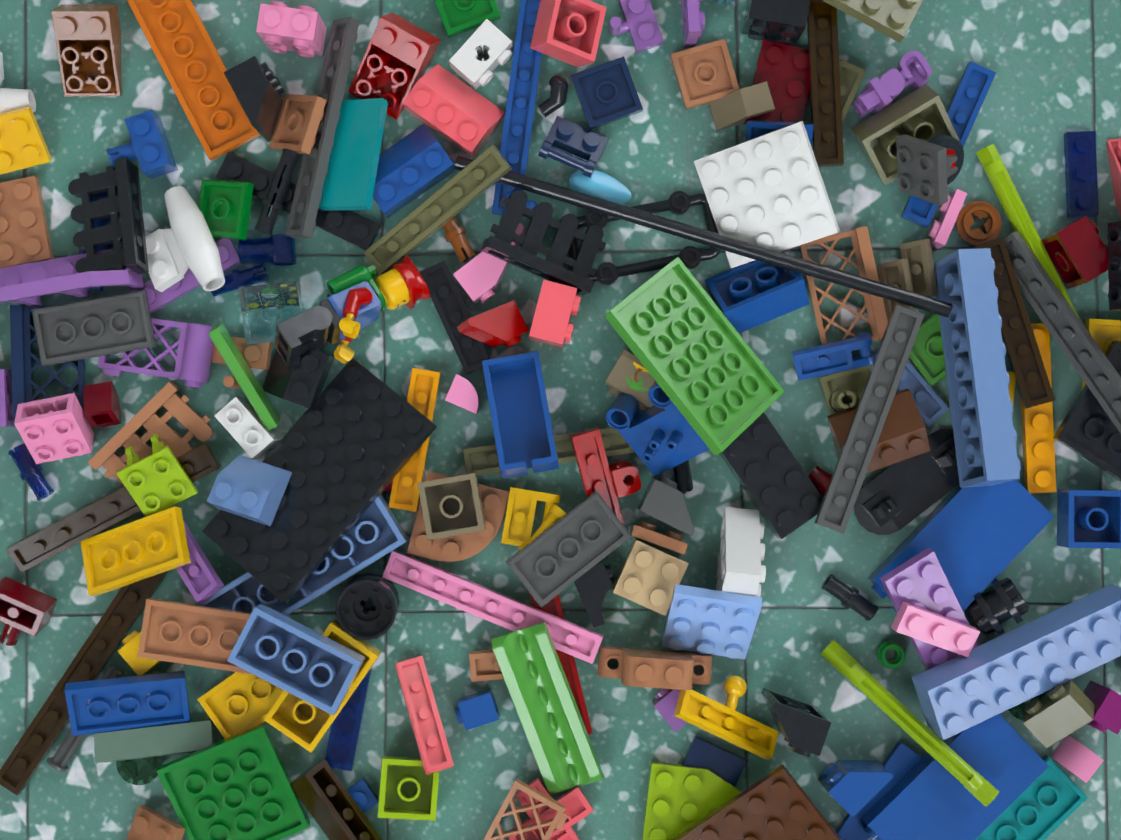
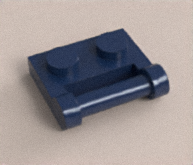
M557 116L541 146L538 156L547 159V157L582 171L584 176L591 178L609 138Z

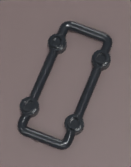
M676 191L670 195L668 200L631 206V208L651 214L670 211L675 215H682L688 211L689 207L702 205L707 230L719 234L705 194L688 196L685 192ZM588 210L585 216L577 217V228L598 225L603 229L607 222L621 219ZM573 238L568 252L569 257L575 260L579 244L578 240ZM687 246L678 255L621 266L604 262L598 266L593 277L588 276L587 279L609 286L615 283L618 277L663 269L677 257L680 258L688 270H692L701 261L716 258L720 254L721 249L710 246L709 249L698 250L693 246Z

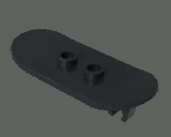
M939 429L929 434V452L888 466L860 489L854 505V513L862 527L877 535H890L901 530L960 484L953 429Z

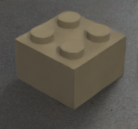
M477 473L418 483L427 540L486 530Z

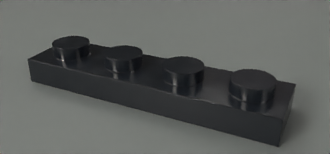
M444 260L420 271L466 375L483 368L482 361L490 360L484 344L460 333L457 329L460 324L471 318L446 261Z

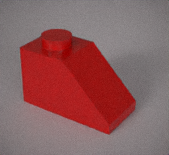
M515 300L469 318L457 327L460 333L494 348L505 344L506 348L512 347L522 341L520 337L529 331Z

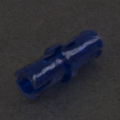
M264 264L242 271L239 269L232 270V274L224 276L225 284L221 288L211 291V293L216 297L233 290L240 292L242 291L241 288L264 281L267 282L269 281L268 274L264 273L256 276V274L266 272L267 270Z
M25 444L18 445L14 448L15 451L10 450L8 452L21 472L20 478L22 481L26 480L38 501L47 498L48 494L54 493V490L41 472L43 468L40 464L35 463Z

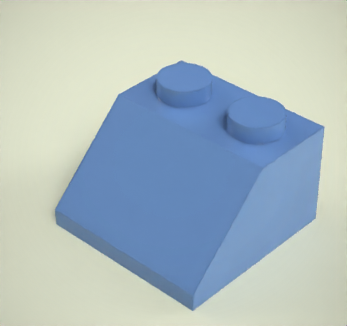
M239 455L217 475L207 502L220 510L271 527L292 472Z

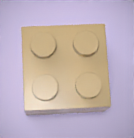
M635 538L612 591L617 595L666 616L675 584L680 585L689 563Z

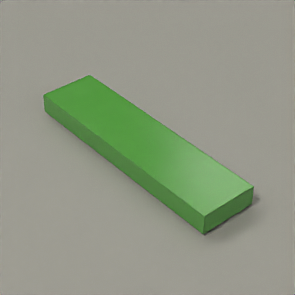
M222 322L213 326L208 335L265 428L269 431L277 427L281 419L226 327Z

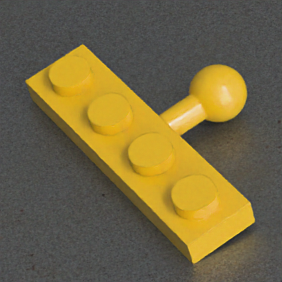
M733 675L726 679L724 683V690L727 694L725 705L694 690H680L674 712L675 717L766 760L772 759L774 756L778 731L736 711L738 699L745 694L747 689L746 682L742 677Z

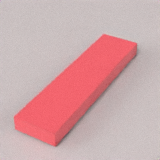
M423 656L395 663L425 775L453 767V760Z

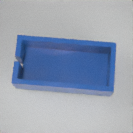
M535 351L482 361L502 478L527 475V469L533 468L534 473L559 469L539 352Z

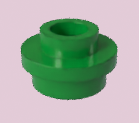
M895 640L884 641L877 649V659L886 668H898L905 661V649L902 644ZM889 649H894L895 656L892 659L886 657V652Z

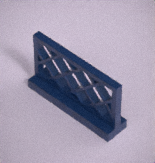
M10 305L12 414L14 420L18 404L35 401L41 394L46 398H51L44 390L55 379L67 389L63 395L75 393L84 411V386H86L85 359L78 360V367L73 361L66 362L54 373L47 366H42L41 359L32 353V345L37 341V336L35 335L32 338L31 329L36 333L35 327L31 325L32 310L51 306ZM32 358L37 362L33 367ZM69 365L78 371V380L71 387L58 377ZM40 366L52 375L41 388L33 381V373ZM78 385H79V395L74 391V389H75ZM33 386L38 390L34 395Z

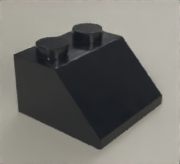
M276 349L262 388L269 394L312 409L315 400L322 392L334 357L312 349L300 356L299 365L288 369Z

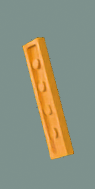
M412 368L407 402L433 422L441 373ZM430 436L393 478L389 508L413 512L418 511L420 500L418 483L423 482Z

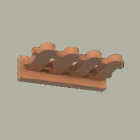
M171 380L87 463L95 470L103 466L107 470L103 475L108 479L114 476L124 485L116 474V471L127 466L126 453L122 457L116 453L121 446L124 448L133 446L134 455L138 454L139 460L152 454V448L146 442L150 439L151 435L157 433L159 435V442L163 441L164 446L168 445L174 456L178 457L192 450L188 442L194 436L200 441H207L212 437L213 429L208 424L211 418L207 415L203 418L187 404L190 398L186 394L180 397L176 392L181 387ZM164 406L168 411L160 417L156 412ZM173 416L189 430L183 438L167 424ZM143 426L148 431L140 437L136 432Z

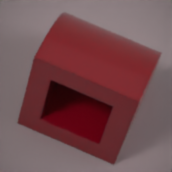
M112 381L84 386L83 414L93 429L121 424L119 398Z

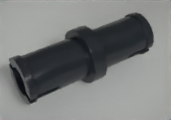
M830 574L822 584V589L840 600L843 607L851 608L864 617L865 620L870 621L877 613V605L861 596L857 588H850L836 578L835 575Z

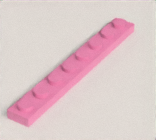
M397 550L392 551L382 576L511 631L545 621L555 649L591 664L594 662L604 637L601 634Z

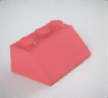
M439 64L417 81L402 102L407 112L473 159L505 116L503 110Z

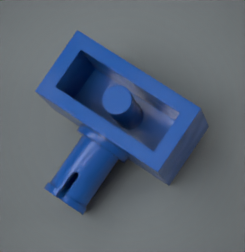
M152 110L124 119L131 138L130 142L106 150L107 155H111L108 158L113 167L115 166V159L126 157L128 160H133L137 158L142 173L151 179L178 170L161 118Z

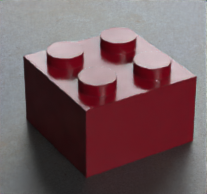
M1087 216L1068 223L1041 239L1060 279L1067 289L1088 283L1108 270V246L1103 244L1098 236L1099 230L1096 224L1089 220Z

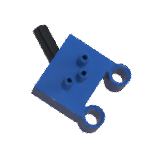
M654 381L648 392V398L654 406L641 413L638 412L639 403L636 398L629 394H620L616 397L606 414L608 425L618 430L654 476L673 468L675 482L678 484L677 490L682 492V494L692 491L693 482L689 459L710 450L656 381Z

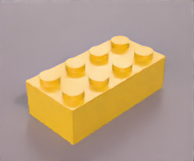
M336 619L329 624L322 635L366 657L339 710L333 716L283 690L263 719L311 753L382 653V651L366 640L353 638L347 634Z

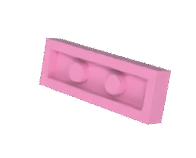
M904 601L891 626L898 633L965 657H969L980 633L975 627Z

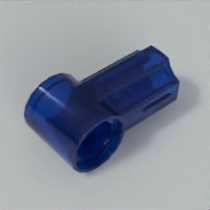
M285 234L271 235L270 238L239 240L238 256L240 264L271 263V265L275 266L295 265V239Z

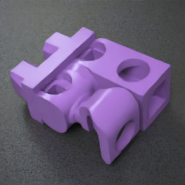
M909 51L900 59L897 69H890L880 80L878 77L870 80L861 91V95L852 103V106L860 118L871 111L877 114L890 105L902 91L909 87L912 91H915L927 84L932 69L920 52Z

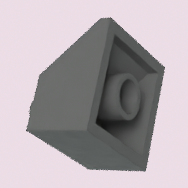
M660 476L659 480L652 478L637 509L693 536L695 531L682 492L676 490L678 484L663 476Z

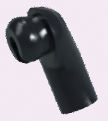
M556 75L550 79V98L538 105L545 118L566 103L568 83L561 76Z

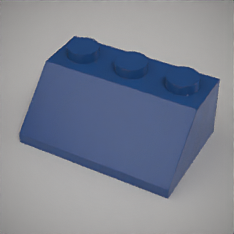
M424 124L379 155L373 198L387 218L456 171L454 163Z
M758 260L736 266L705 280L712 300L739 334L809 304L804 279L800 273Z

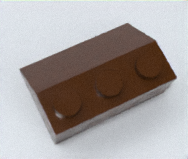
M908 388L895 393L866 473L930 451L926 427ZM857 406L827 416L837 459L839 458Z

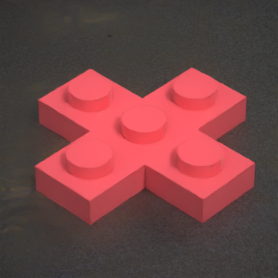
M539 777L528 784L552 798ZM577 786L556 799V801L567 806L564 812L569 815L562 829L559 831L555 828L549 840H580L572 825L592 813L594 808L580 787ZM521 790L515 793V797L521 806L531 804L528 794ZM547 805L538 808L542 822L553 819L557 813L555 809ZM533 809L525 811L529 818L522 822V826L537 823ZM549 826L544 827L545 833ZM539 828L524 832L527 840H542ZM520 834L508 836L510 840H521Z

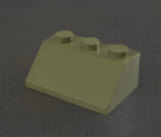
M927 84L851 129L864 155L884 186L898 178L897 137L906 134L928 142L934 136L943 134L959 140L939 95Z

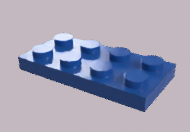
M185 671L65 683V696L72 736L190 723Z

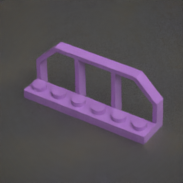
M114 248L96 251V255L114 251ZM86 253L0 268V303L10 301L30 306H42L40 296L47 294L64 293L89 298V287L126 285L141 289L144 288L142 274L138 275L128 267L126 270L78 273L75 269L76 262L81 258L87 257Z

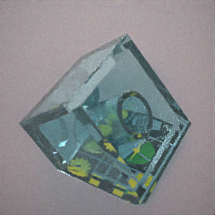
M297 282L238 288L246 345L275 342L276 325L303 312Z

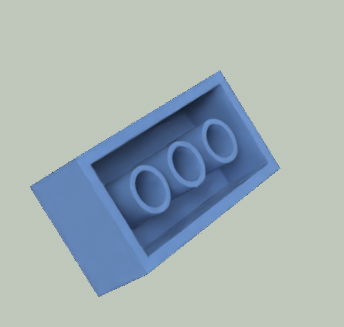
M260 604L254 607L227 661L334 716L339 710L366 657L264 604Z

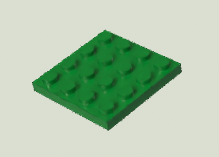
M265 723L159 766L156 771L182 826L186 828L185 833L189 840H280L310 826L308 816L298 795L290 785L291 779Z

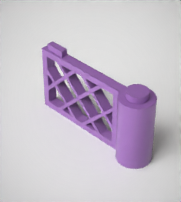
M152 318L153 329L156 332L154 334L155 340L160 338L167 348L158 357H155L149 348L134 350L131 353L123 352L124 358L116 364L108 363L109 355L99 357L98 368H104L103 374L121 376L122 371L181 379L185 380L184 386L202 388V383H208L214 343L208 334L213 327ZM157 325H161L164 327L160 330ZM172 327L181 328L179 340L171 346L163 334ZM144 350L152 361L145 367L139 368L132 358ZM170 353L176 360L174 373L166 372L159 363ZM129 362L131 366H124V364ZM156 366L158 370H152L151 368Z

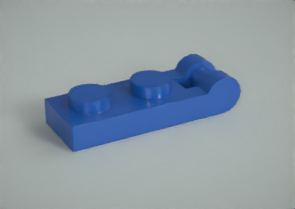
M862 333L854 338L792 351L798 381L872 365L875 360V352L871 351L870 347L873 344L871 334ZM859 349L860 354L852 356L851 351Z

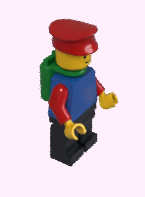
M404 256L401 263L393 265L391 270L378 276L375 281L373 277L377 275L375 272L376 267L374 265L369 267L360 265L326 283L328 289L325 290L327 299L319 302V306H314L277 324L274 346L288 369L299 365L301 355L312 349H323L328 342L330 345L341 342L334 350L333 355L337 360L346 364L355 353L354 350L348 347V344H351L352 338L355 339L362 328L379 318L380 311L382 312L386 308L395 310L403 305L412 309L418 300L429 299V288L412 260L408 256Z

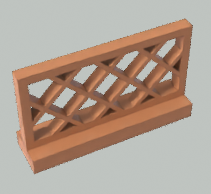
M867 226L829 235L800 245L802 257L805 260L814 262L809 259L806 247L819 245L827 250V253L820 262L821 265L824 264L829 254L832 253L845 261L840 268L841 271H843L848 263L858 269L859 276L879 282ZM851 237L853 250L847 258L833 250L839 240ZM834 241L831 247L823 244ZM853 254H855L856 263L850 260ZM807 275L821 345L827 344L825 333L831 324L846 333L842 340H845L848 335L854 338L856 335L851 333V330L859 318L870 324L872 342L882 340L888 325L883 298L850 288L843 302H840L828 294L834 283H830L824 292L814 285V277ZM816 291L823 295L819 302L817 299ZM853 291L862 295L865 300V305L859 313L845 305ZM825 297L840 305L831 319L820 313L819 306ZM842 307L857 316L848 330L834 322ZM865 309H867L868 319L862 316ZM822 318L829 322L825 329L823 327Z

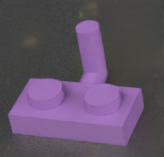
M619 0L625 21L621 22L619 17L611 18L609 33L612 36H617L629 32L636 53L663 45L664 41L650 0Z

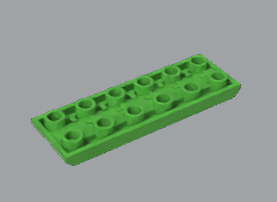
M545 621L492 638V649L548 792L555 794L580 785L603 780L604 774Z

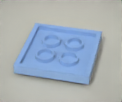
M675 584L662 635L661 647L745 660L762 608V597Z

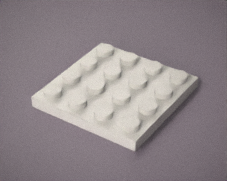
M803 121L694 161L717 230L721 235L781 252L840 231ZM725 251L731 268L754 261V259Z

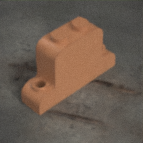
M600 645L597 675L621 679L622 684L626 686L692 690V684L708 685L711 683L712 655ZM610 659L618 660L616 668H610L607 665ZM696 665L703 666V672L699 675L693 673V668Z

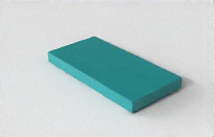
M384 98L342 100L339 112L340 118L336 125L333 139L334 145L328 161V172L321 193L322 199L318 207L322 211L371 210L388 102Z
M1045 755L1042 759L1049 767L975 840H1045L1088 797L1049 756Z

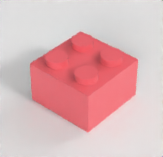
M541 0L530 49L575 67L595 62L607 7L590 0Z
M543 280L529 334L530 340L563 348L564 342L570 343L574 325L569 323L571 315L577 316L581 297L576 296L577 288Z

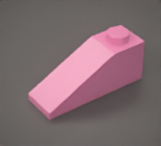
M519 223L515 233L523 236L525 229ZM513 241L511 242V245H513V246H515V247L518 246L517 243H515V242H513ZM481 252L456 271L453 276L475 304L478 301L483 304L496 294L493 290L498 287L509 263Z

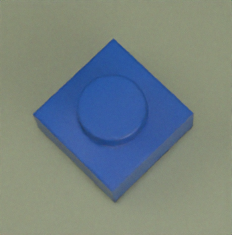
M364 777L347 789L363 813L378 804V796Z

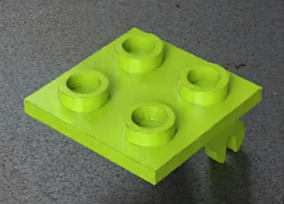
M157 433L150 436L152 442L151 455L139 460V455H134L133 446L125 448L127 466L116 471L117 476L145 517L161 512L198 493V490L168 445L164 447L163 441L159 442V435Z

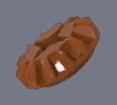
M974 201L968 203L960 210L955 226L957 227L959 237L965 240L967 244L979 245L997 238L1001 230L1002 221L998 210L993 205L984 201ZM973 217L977 220L987 217V220L981 225L982 231L979 228L975 230L969 229L974 223Z

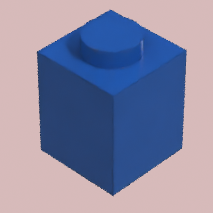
M491 688L458 700L455 714L459 724L464 723L466 731L499 720L500 713Z

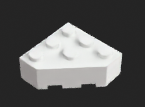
M725 507L720 532L721 543L716 577L718 578L716 590L757 597L761 596V584L759 583L765 582L766 566L761 565V561L764 560L765 544L760 543V539H763L764 522H760L759 510Z

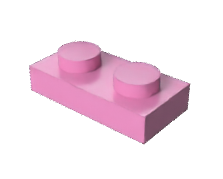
M956 189L948 195V202L939 206V210L942 211L939 220H934L928 231L932 247L939 249L946 245L967 196L966 192Z

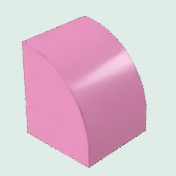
M456 374L445 401L478 415L480 398L476 388L467 379Z
M1069 735L1063 738L1050 756L1085 783L1090 780L1104 761Z

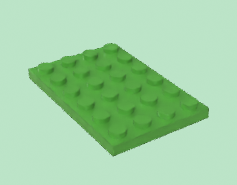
M679 257L675 258L604 315L715 456L723 452L785 392Z

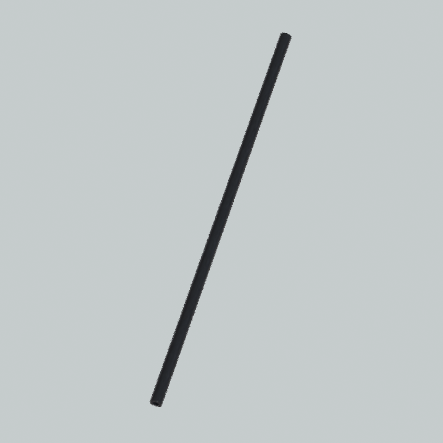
M457 156L454 169L462 171L474 160ZM509 171L497 181L501 184L947 318L952 310L953 304L515 172Z

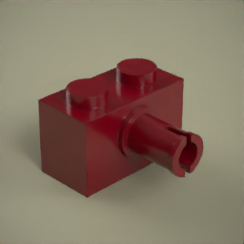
M5 576L0 581V621L5 623L0 634V642L3 644L5 639L8 638L5 645H16L21 631L36 636L49 623L58 599Z

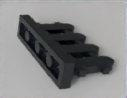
M126 157L115 159V167L107 166L106 172L91 176L87 172L79 173V178L72 180L68 186V191L76 198H81L82 204L73 207L70 213L74 221L84 224V231L77 232L73 237V244L81 250H86L87 257L81 258L76 262V271L82 273L88 271L126 270L128 267L138 275L149 272L138 167ZM108 191L109 198L91 201V195ZM111 217L110 225L94 228L93 221ZM114 245V251L96 255L97 247Z
M522 190L514 191L510 194L509 198L503 197L500 205L505 206L500 222L498 225L493 224L490 232L495 233L494 237L490 236L485 239L480 251L548 281L577 288V294L579 295L591 293L594 282L587 278L588 276L593 277L595 275L596 269L592 268L598 249L602 251L606 245L602 241L604 235L602 228L598 225L588 227L585 233L576 230L578 218L571 213L564 215L560 222L552 219L553 207L548 202H541L534 210L526 207L528 198ZM522 215L531 218L524 237L515 233ZM548 226L556 230L550 248L541 245ZM573 238L582 241L575 260L567 257ZM511 242L519 244L520 248L511 245ZM537 253L546 256L545 260L538 257ZM563 264L570 267L571 271L562 268Z

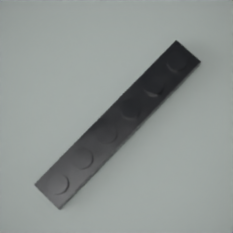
M230 152L227 153L216 175L222 181L249 182L254 184L252 195L261 200L263 198L266 199L274 176L273 173ZM292 182L288 186L282 203L284 206L283 211L289 214L296 190V184ZM318 208L315 220L316 227L365 251L372 246L381 228L379 225L349 210L322 211Z

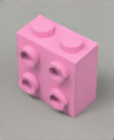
M271 1L270 5L260 4L256 32L270 51L279 54H286L287 50L295 51L299 56L314 58V54L323 56L327 28L314 8L309 6H298V9L288 8L286 4Z
M75 393L18 404L14 424L36 464L92 453L94 432L83 414L84 411Z

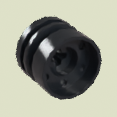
M370 572L357 575L347 583L338 597L335 608L337 621L343 631L353 638L361 640L376 639L385 634L395 621L400 604L398 591L392 581L383 578L381 574ZM368 598L374 599V606H371L370 609L365 608L366 603L364 601H367Z

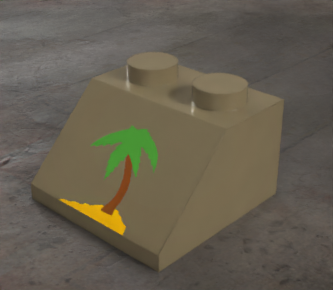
M623 350L604 383L609 387L607 392L615 397H618L620 394L632 395L637 399L639 410L642 412L654 406L648 398L649 389L655 381L635 355Z

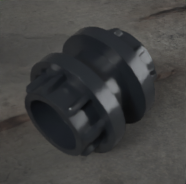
M1007 577L999 582L995 578L991 582L994 588L982 595L980 592L973 596L975 600L967 607L981 631L987 635L994 631L998 635L1005 632L1001 624L1012 617L1019 624L1024 621L1021 616L1029 610L1012 580Z

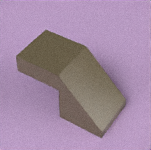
M767 82L739 89L709 103L716 131L744 124L748 118L769 113L775 109Z

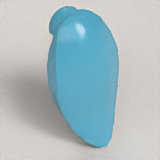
M579 170L574 172L568 181L571 190L611 202L625 204L631 199V192L618 180L604 172L594 170L592 177L589 178L584 176L583 172Z

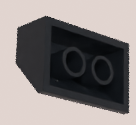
M253 56L225 71L224 74L251 125L269 143L283 104L281 94L285 91L267 63L261 64Z
M763 688L762 695L779 731L785 737L784 740L789 742V746L793 747V751L805 757H810L811 753L820 756L832 722L817 707Z

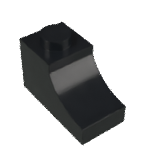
M602 560L574 582L594 628L604 624L602 617L603 599L606 593L614 588L612 581L616 580L610 564L604 566Z

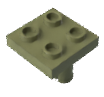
M872 365L818 378L829 415L858 406Z

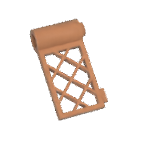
M516 778L483 840H506L505 837L520 834L521 840H527L524 832L538 828L542 840H549L554 829L556 828L560 831L569 814L564 812L567 806ZM519 789L528 794L531 804L516 807L513 797L516 790ZM510 803L512 809L506 810ZM547 805L557 811L553 819L542 822L538 808ZM533 809L537 823L523 827L519 813ZM514 814L518 828L503 831L500 822L501 818ZM549 826L545 833L544 827ZM496 827H497L498 833H497V834H493L494 831H495V829H496Z

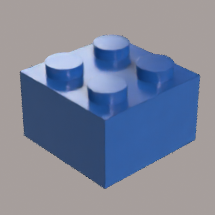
M1057 489V546L1067 548L1121 549V491Z

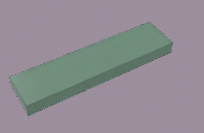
M207 720L94 734L95 763L196 752L213 744L212 721Z

